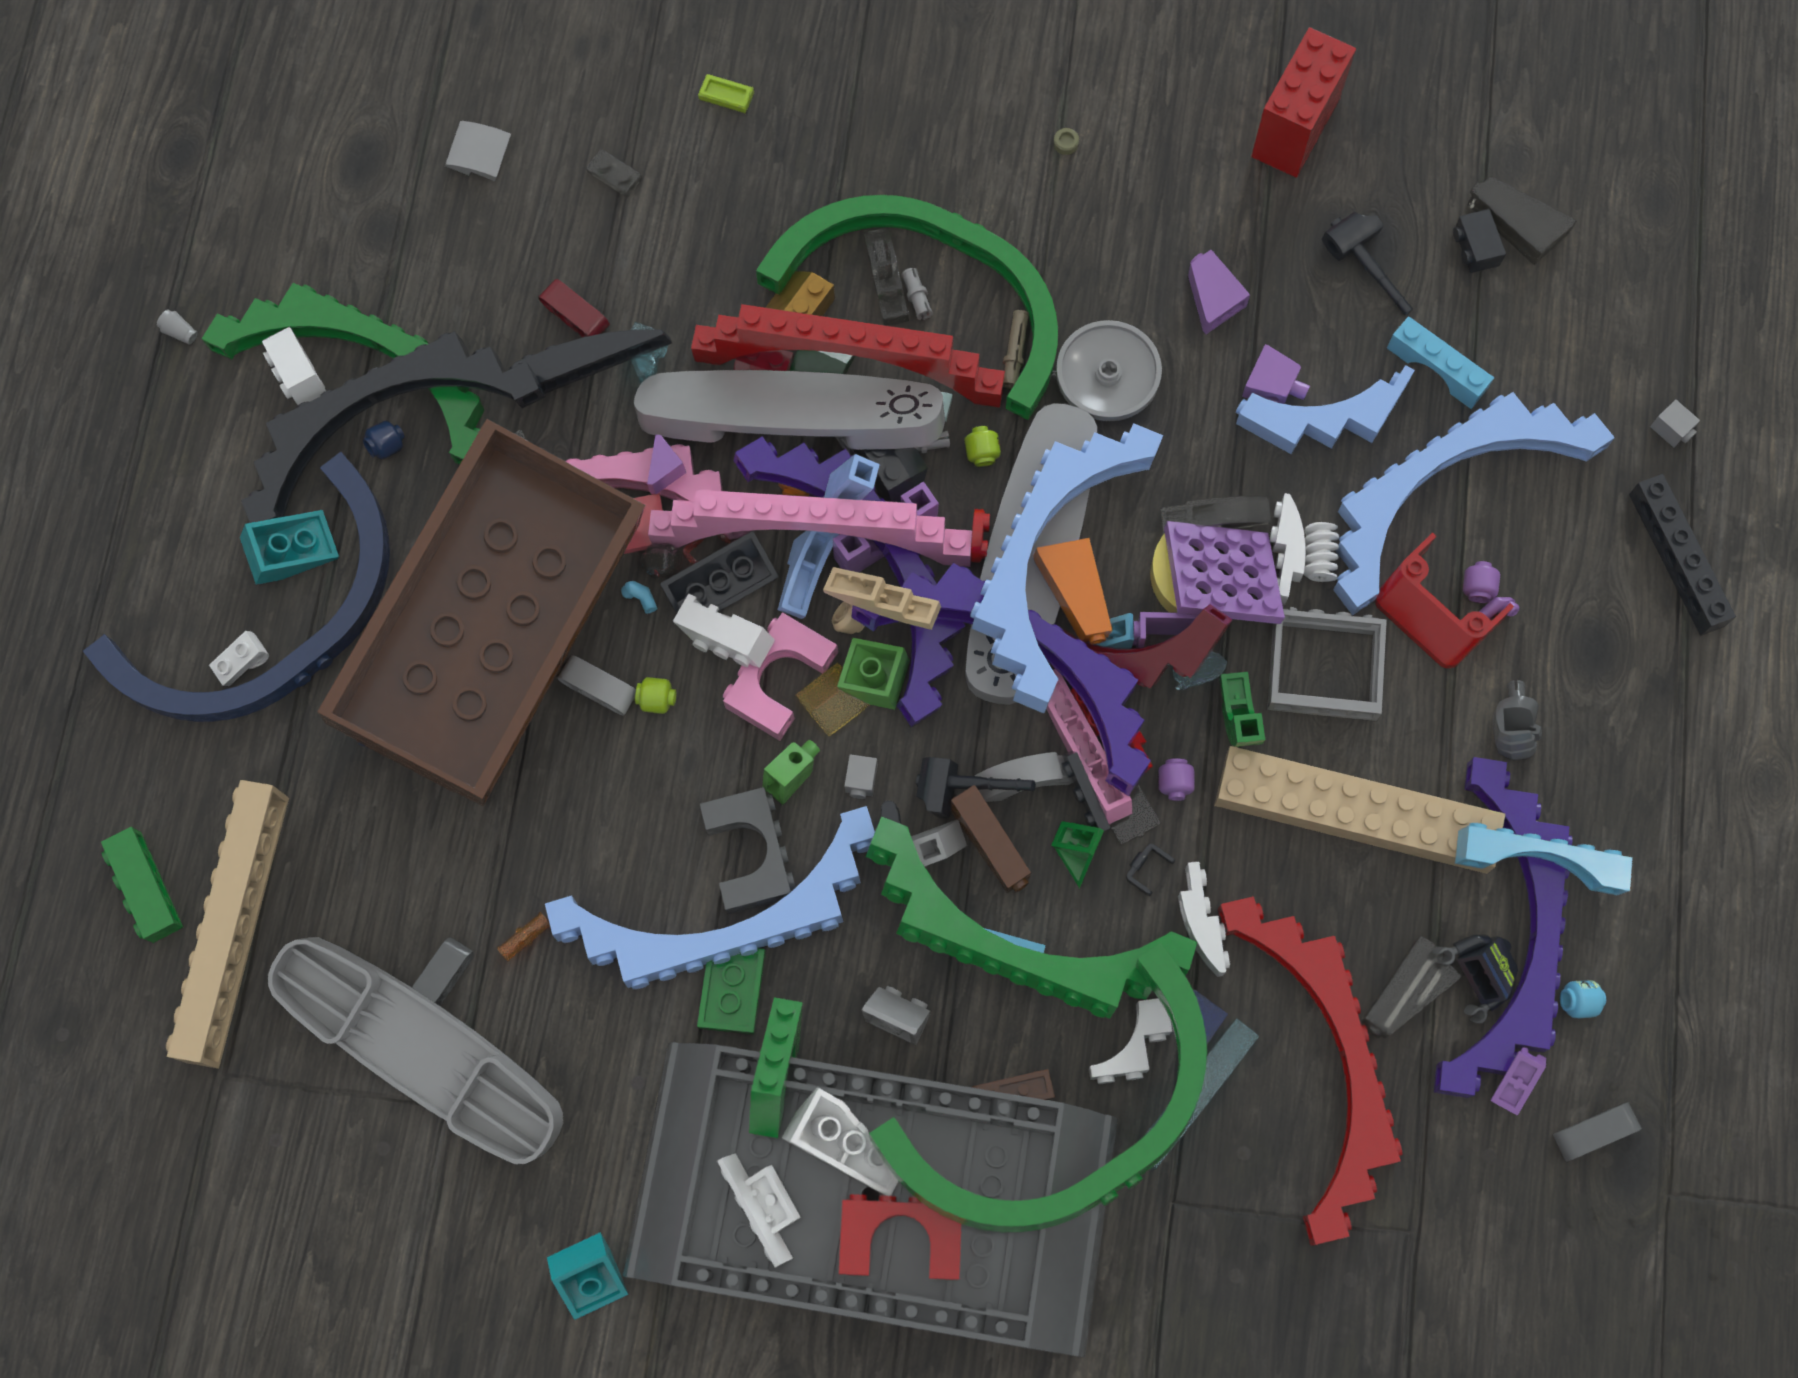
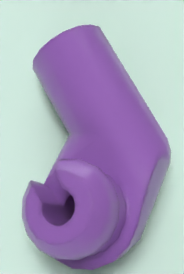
M1495 597L1479 612L1491 619L1511 603L1514 606L1508 614L1511 617L1518 613L1519 605L1510 597Z

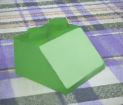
M853 638L837 687L867 704L895 710L910 663L909 657L903 647Z

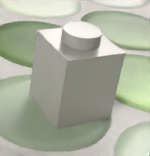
M1675 400L1656 418L1650 427L1672 447H1675L1681 441L1686 444L1697 433L1694 427L1700 420L1679 401Z
M850 754L845 791L850 793L851 797L866 799V796L873 797L878 767L877 758Z

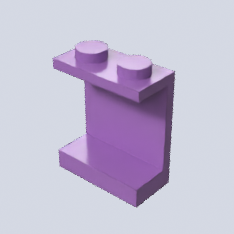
M1140 612L1138 621L1133 622L1134 642L1132 646L1143 648L1146 634L1177 635L1190 626L1198 615Z

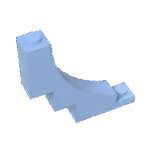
M1405 365L1401 373L1395 372L1389 383L1380 379L1370 388L1352 398L1323 406H1291L1277 403L1252 393L1248 400L1243 399L1236 410V413L1239 414L1236 424L1292 454L1303 434L1332 449L1344 428L1372 443L1415 370Z

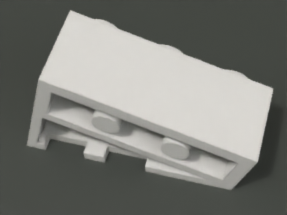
M290 327L262 341L267 350L263 355L271 367L275 365L271 370L279 383L284 382L280 387L287 399L293 397L297 405L320 397L326 391L324 384L319 379L314 370L315 368Z
M688 594L673 622L694 641L692 645L703 652L711 650L715 655L725 660L731 657L735 662L744 667H748L750 664L760 668L775 639L763 627L734 614L730 617L718 613L719 608L713 604L706 608L696 600L695 596Z

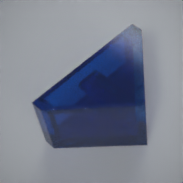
M1193 990L1203 1016L1206 1043L1208 1044L1228 1013L1196 990Z

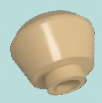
M847 602L840 604L832 618L834 630L847 634L859 633L863 630L865 626L851 617L853 605Z

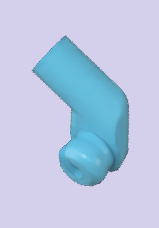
M629 581L621 588V594L624 598L632 599L635 597L640 600L646 614L657 610L656 603L648 587L635 581Z

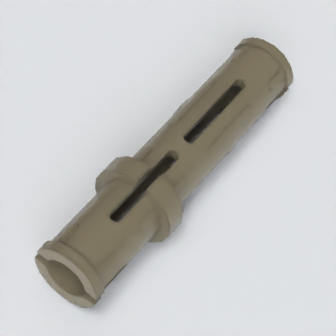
M1015 310L1013 312L1007 355L1003 359V364L1005 365L1004 387L1009 389L1013 388L1019 378L1020 368L1024 365L1022 355L1029 313L1023 310Z

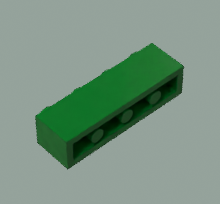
M129 827L102 841L101 844L104 848L102 852L103 859L109 867L112 866L115 873L112 876L113 882L119 890H122L126 898L123 900V904L130 915L133 914L136 921L133 927L139 938L155 943L184 928L142 833L133 827Z

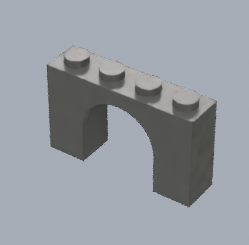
M762 787L700 804L705 828L709 836L737 828H748L758 832L767 842L765 861L757 871L747 876L719 883L725 910L728 915L778 902L790 894L792 889L796 888L792 872L786 873L784 863L789 862L786 847H780L778 837L782 836L779 820L773 821L771 811L776 810L772 794L767 795L765 788Z

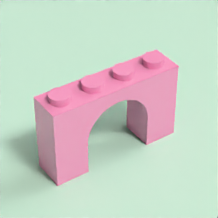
M783 612L778 619L774 618L768 626L767 632L775 641L761 667L758 668L750 664L748 667L741 666L738 671L739 678L734 685L730 684L723 694V702L726 709L781 741L795 718L793 711L774 701L761 690L760 678L764 669L774 660L790 657L798 659L820 673L825 674L838 654L837 644Z

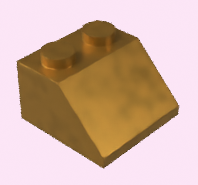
M795 271L781 294H775L765 308L823 316L835 300L834 285L813 272Z

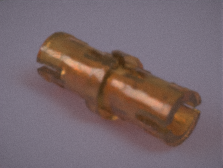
M539 912L522 928L519 926L515 929L516 933L502 945L498 946V951L507 961H510L525 946L528 945L530 947L533 944L532 941L550 927L549 921Z

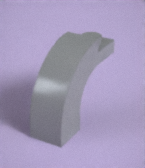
M1056 752L1014 759L975 775L986 778L1034 780L1036 787L1069 785L1073 783L1072 777L1067 778L1063 771L1061 763L1065 761L1062 755L1057 756ZM979 790L986 802L1002 801L1019 793L1017 790Z

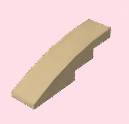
M833 567L823 589L824 593L851 605L887 618L932 630L941 608L939 601L915 596L911 589L886 584L882 577Z

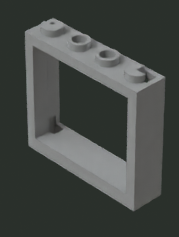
M1294 607L1283 609L1285 618L1282 623H1273L1267 710L1377 721L1382 714L1387 620L1372 618V615L1355 617L1347 612L1325 614L1324 611L1312 609L1308 612L1297 611ZM1283 626L1373 635L1369 702L1278 693Z

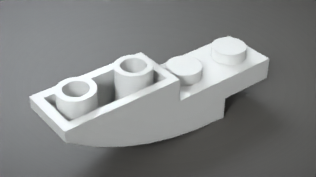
M1287 493L1284 494L1281 502H1276L1274 517L1278 518L1277 527L1272 526L1269 538L1270 542H1274L1272 552L1278 553L1275 568L1280 569L1277 581L1282 605H1285L1289 597L1291 581L1300 582L1305 568L1304 530L1297 507L1291 495Z
M1191 862L1185 868L1188 891H1181L1178 895L1180 911L1190 939L1197 941L1196 950L1210 970L1217 977H1220L1226 973V968L1230 967L1228 952L1223 951L1222 940L1226 939L1225 927L1223 923L1219 924L1218 916L1207 917L1211 909L1209 897H1204L1203 886L1207 885L1205 869L1200 870L1199 862Z

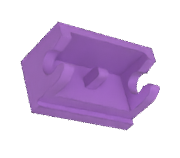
M1525 1047L1517 1053L1491 1098L1492 1102L1517 1116L1546 1068V1058L1540 1054L1536 1057L1529 1054V1050Z

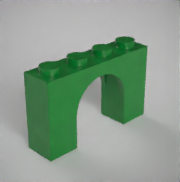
M774 998L751 1089L750 1134L778 1138L784 1114L785 1088L791 1057L797 1058L800 1045L803 1002Z

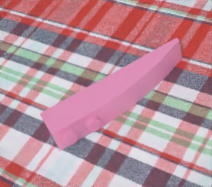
M1054 669L1053 672L1058 677V681L1046 709L1067 751L1078 753L1106 819L1111 824L1132 814V799L1105 781L1108 775L1105 751L1064 678Z

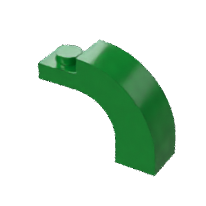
M1248 672L1221 674L1219 678L1223 699L1222 712L1231 745L1233 747L1263 744L1265 742L1262 713L1254 712Z

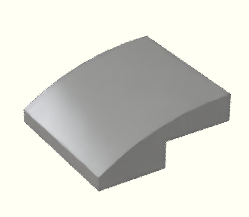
M460 121L445 166L466 175L473 172L495 181L511 134L483 124Z

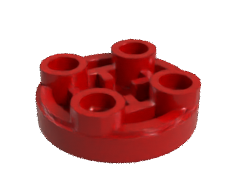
M974 509L971 562L980 563L982 559L987 557L988 541L983 540L984 532H989L990 514H986L984 509Z

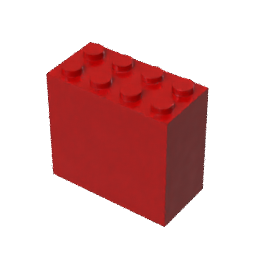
M1308 28L1264 107L1251 155L1252 158L1297 178L1341 98L1356 51L1355 47L1313 28Z

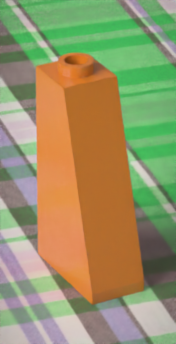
M1085 538L1037 547L1033 555L1034 561L1079 639L1083 642L1090 641V644H1099L1106 641V638L1112 632V627L1090 539Z

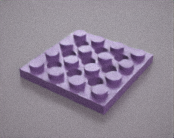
M1167 521L1164 532L1177 613L1199 615L1205 607L1211 604L1231 619L1274 624L1282 623L1285 616L1268 533ZM1190 545L1197 547L1200 551H1195ZM1216 548L1221 549L1225 554H1221ZM1241 551L1248 553L1250 557H1246ZM1193 566L1199 567L1203 572H1198ZM1219 569L1225 570L1229 575H1224ZM1245 572L1252 574L1254 578H1250ZM1198 588L1204 589L1207 594H1202ZM1224 591H1228L1233 597H1229ZM1248 593L1254 594L1258 600L1253 599Z

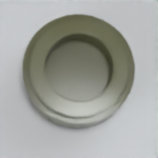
M1063 128L1056 132L1054 148L1058 153L1069 155L1078 149L1079 136L1076 131L1070 128Z

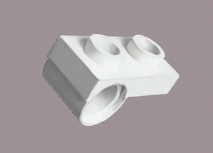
M245 631L209 666L223 686H230L247 669H253L265 663L269 658V654L255 633Z

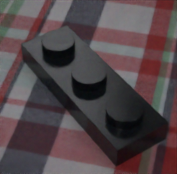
M1071 751L1062 755L1065 761L1061 763L1063 771L1067 778L1072 777L1076 786L1073 788L1074 796L1079 804L1083 802L1087 811L1084 814L1087 825L1101 828L1104 831L1110 829V825L1078 753Z

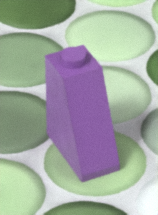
M1212 250L1204 255L1200 253L1195 256L1190 262L1191 265L1188 273L1202 329L1205 334H1208L1245 308L1250 297L1247 290Z

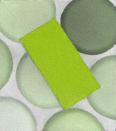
M707 74L698 96L699 100L746 113L754 94V88Z

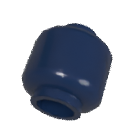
M382 421L366 430L363 444L372 457L376 456L379 459H386L402 450V439L405 437L398 425L394 426L389 421Z

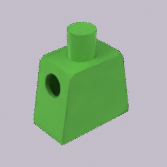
M807 740L802 747L794 742L791 743L764 769L762 787L765 788V791L772 794L783 805L812 773L813 758L820 752L819 747L811 740Z

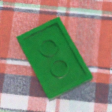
M757 949L756 953L748 956H742L741 952H739L740 954L730 956L731 959L722 964H714L713 961L706 962L697 1024L698 1029L755 1034L765 949Z

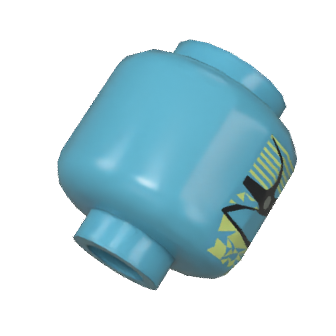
M1571 981L1561 991L1560 1003L1563 1010L1573 1018L1597 1017L1606 1004V995L1595 981Z

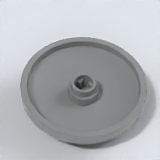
M1111 320L1087 324L1071 334L1059 352L1056 367L1057 383L1065 400L1071 406L1078 407L1088 412L1094 419L1101 421L1123 420L1141 412L1155 397L1162 375L1161 359L1157 348L1150 338L1132 325Z

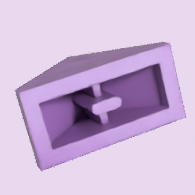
M655 435L647 485L651 494L659 493L686 473L683 462L661 435Z

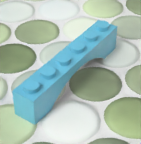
M1470 823L1469 826L1458 831L1455 864L1483 869L1509 857H1538L1568 869L1592 891L1613 895L1630 891L1632 857L1622 856L1620 851H1596L1594 846L1580 844L1577 847L1568 845V841L1562 839L1541 840V836L1536 834L1516 835L1513 830L1506 828L1486 829L1487 826L1481 823Z

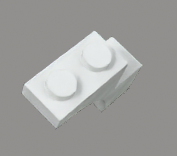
M1158 998L1137 1002L1136 1025L1129 1043L1113 1058L1100 1064L1091 1065L1089 1067L1090 1080L1097 1079L1098 1084L1115 1082L1114 1077L1126 1076V1080L1143 1078V1073L1149 1071L1144 1038H1149V1042L1166 1040L1165 1035H1170L1172 1032L1171 1021Z

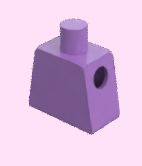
M1265 344L1247 381L1242 397L1249 399L1251 394L1254 393L1265 399L1285 404L1289 394L1304 400L1310 385L1296 380L1301 369L1299 364Z

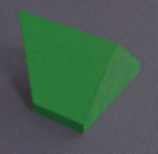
M1062 821L1051 846L1055 848L1080 889L1104 830Z

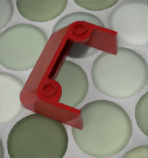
M1431 533L1379 588L1375 605L1436 663L1443 668L1449 669L1456 667L1505 619L1514 606L1509 603L1492 621L1485 614L1478 611L1470 612L1463 619L1459 620L1420 584L1429 572L1428 564L1421 556L1428 551L1436 538V535Z

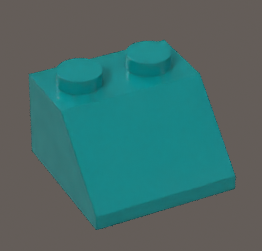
M601 1232L547 1257L551 1280L574 1320L628 1295L613 1254Z

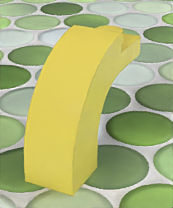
M1164 533L1157 544L1150 572L1151 583L1161 605L1169 613H1177Z

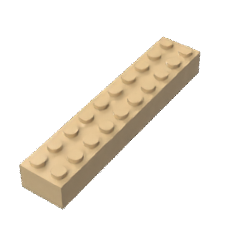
M1230 746L1226 753L1214 805L1486 874L1495 868L1496 863L1483 869L1455 864L1458 831L1469 826L1470 823L1485 824L1487 826L1486 829L1496 830L1503 828L1505 819L1504 813Z
M240 780L239 787L235 788L232 800L234 806L232 813L226 819L225 828L227 832L225 839L219 845L218 856L220 858L217 868L213 870L211 875V892L204 901L205 915L203 922L197 928L196 938L198 941L195 950L192 951L189 958V975L182 984L181 993L183 997L181 1005L177 1007L174 1014L175 1027L173 1035L169 1036L166 1044L167 1057L217 1069H219L289 800L285 794L273 785Z

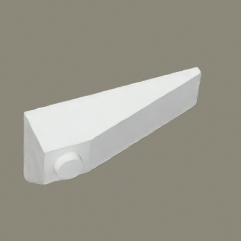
M817 1087L795 1112L782 1139L878 1192L891 1196L898 1180L871 1143L868 1129L853 1115L843 1101Z

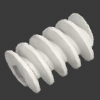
M1315 522L1305 528L1307 536L1305 537L1304 576L1316 582L1337 580V575L1330 573V571L1338 569L1337 564L1330 562L1338 559V555L1331 552L1339 548L1338 544L1331 542L1339 539V535L1332 532L1338 529L1337 525Z

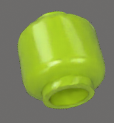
M979 426L973 428L972 433L965 437L968 461L974 463L976 467L995 464V460L999 458L1001 453L998 434L995 431L988 430L987 426Z
M646 677L642 683L637 684L635 703L639 704L642 711L665 714L670 705H675L676 689H672L669 680Z

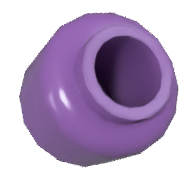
M1476 562L1474 566H1470L1465 570L1463 593L1472 602H1490L1491 599L1498 595L1500 572L1492 567V564L1489 562Z
M1178 758L1168 759L1159 768V790L1162 794L1168 795L1169 800H1184L1185 795H1189L1194 791L1195 771L1193 766L1188 764L1187 760Z

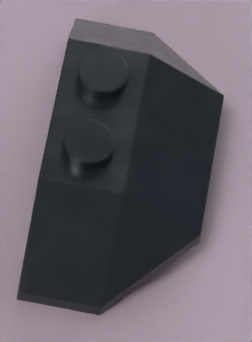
M916 447L852 449L856 455L880 464L874 486L881 498L886 502L901 503V495L925 480L928 467Z

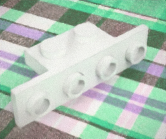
M736 1153L718 1160L722 1176L732 1187L738 1205L743 1208L750 1221L752 1231L758 1235L764 1246L766 1257L773 1263L774 1267L793 1259L779 1231L801 1217L773 1166H767L749 1178Z

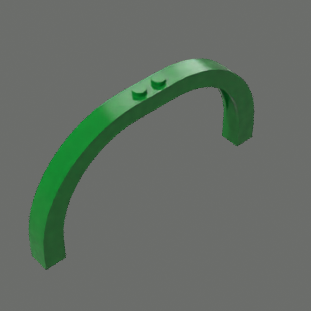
M869 195L841 200L815 210L791 226L776 241L757 268V284L780 295L801 263L821 245L838 236L860 229L875 227L901 228L927 235L979 260L999 273L1017 292L1026 311L1029 313L1033 338L1032 350L1021 375L1007 396L1006 409L1029 420L1049 385L1058 345V324L1053 300L1046 284L1030 261L1015 247L986 230L982 225L969 222L957 213H951L928 202L902 196Z
M1162 943L1139 956L1136 968L1162 1003L1171 1021L1178 1049V1074L1175 1090L1168 1107L1156 1125L1140 1141L1082 1181L1061 1192L1038 1199L1023 1201L999 1200L971 1193L938 1174L920 1156L893 1117L870 1132L869 1137L871 1143L896 1179L915 1198L942 1216L963 1225L996 1232H1027L1060 1225L1079 1217L1100 1203L1103 1206L1108 1205L1119 1196L1116 1192L1125 1186L1131 1189L1143 1180L1141 1175L1156 1165L1173 1148L1186 1129L1201 1094L1206 1072V1032L1197 998L1189 981Z

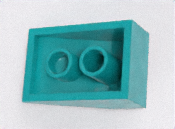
M323 510L247 523L244 525L240 535V540L256 585L283 580L339 558Z

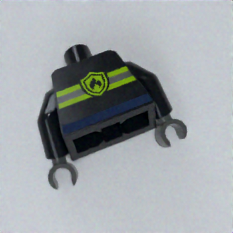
M1486 934L1471 935L1453 943L1454 947L1452 948L1436 947L1433 950V954L1444 952L1443 960L1437 962L1439 964H1451L1455 959V955L1458 954L1457 961L1481 1003L1480 1006L1469 1004L1465 1007V1014L1474 1015L1470 1018V1021L1475 1023L1485 1022L1488 1010H1495L1512 996L1513 983L1518 972V966L1510 953L1512 946L1508 940L1499 936L1490 938Z

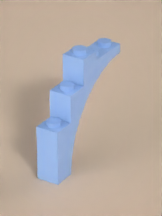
M854 454L830 474L824 498L862 500L873 490L880 464ZM805 530L804 533L793 541L787 563L790 566L778 606L779 611L800 619L806 617L818 578L833 547V538L839 534Z

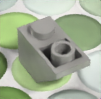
M958 819L911 836L924 866L946 859L967 846Z

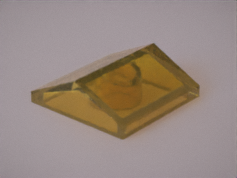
M838 662L795 695L829 737L870 706V704L838 689L837 685L843 667Z

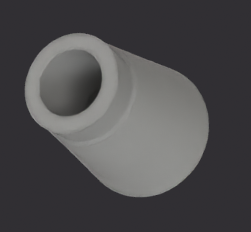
M164 311L157 321V327L160 328L162 333L186 342L189 345L198 336V332L176 311Z

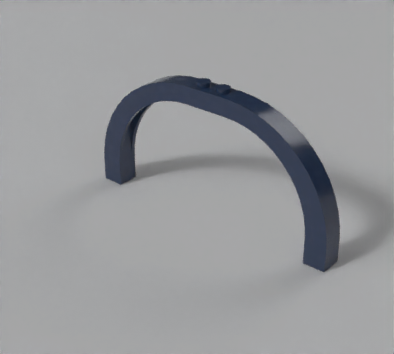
M338 453L321 466L320 469L346 499L353 512L359 533V564L354 583L345 602L323 628L261 676L237 687L213 692L179 691L153 682L143 676L117 644L104 634L83 650V652L105 679L132 701L160 715L178 720L213 722L245 716L264 709L279 701L297 687L306 685L311 680V676L317 671L330 666L333 659L354 641L372 617L386 584L390 559L389 534L382 509L372 490L343 453Z

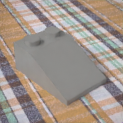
M887 986L886 989L878 987L862 1009L865 1022L917 1045L931 1015V1012L926 1009L928 1005L915 998H912L910 1002L902 998V993L892 987Z

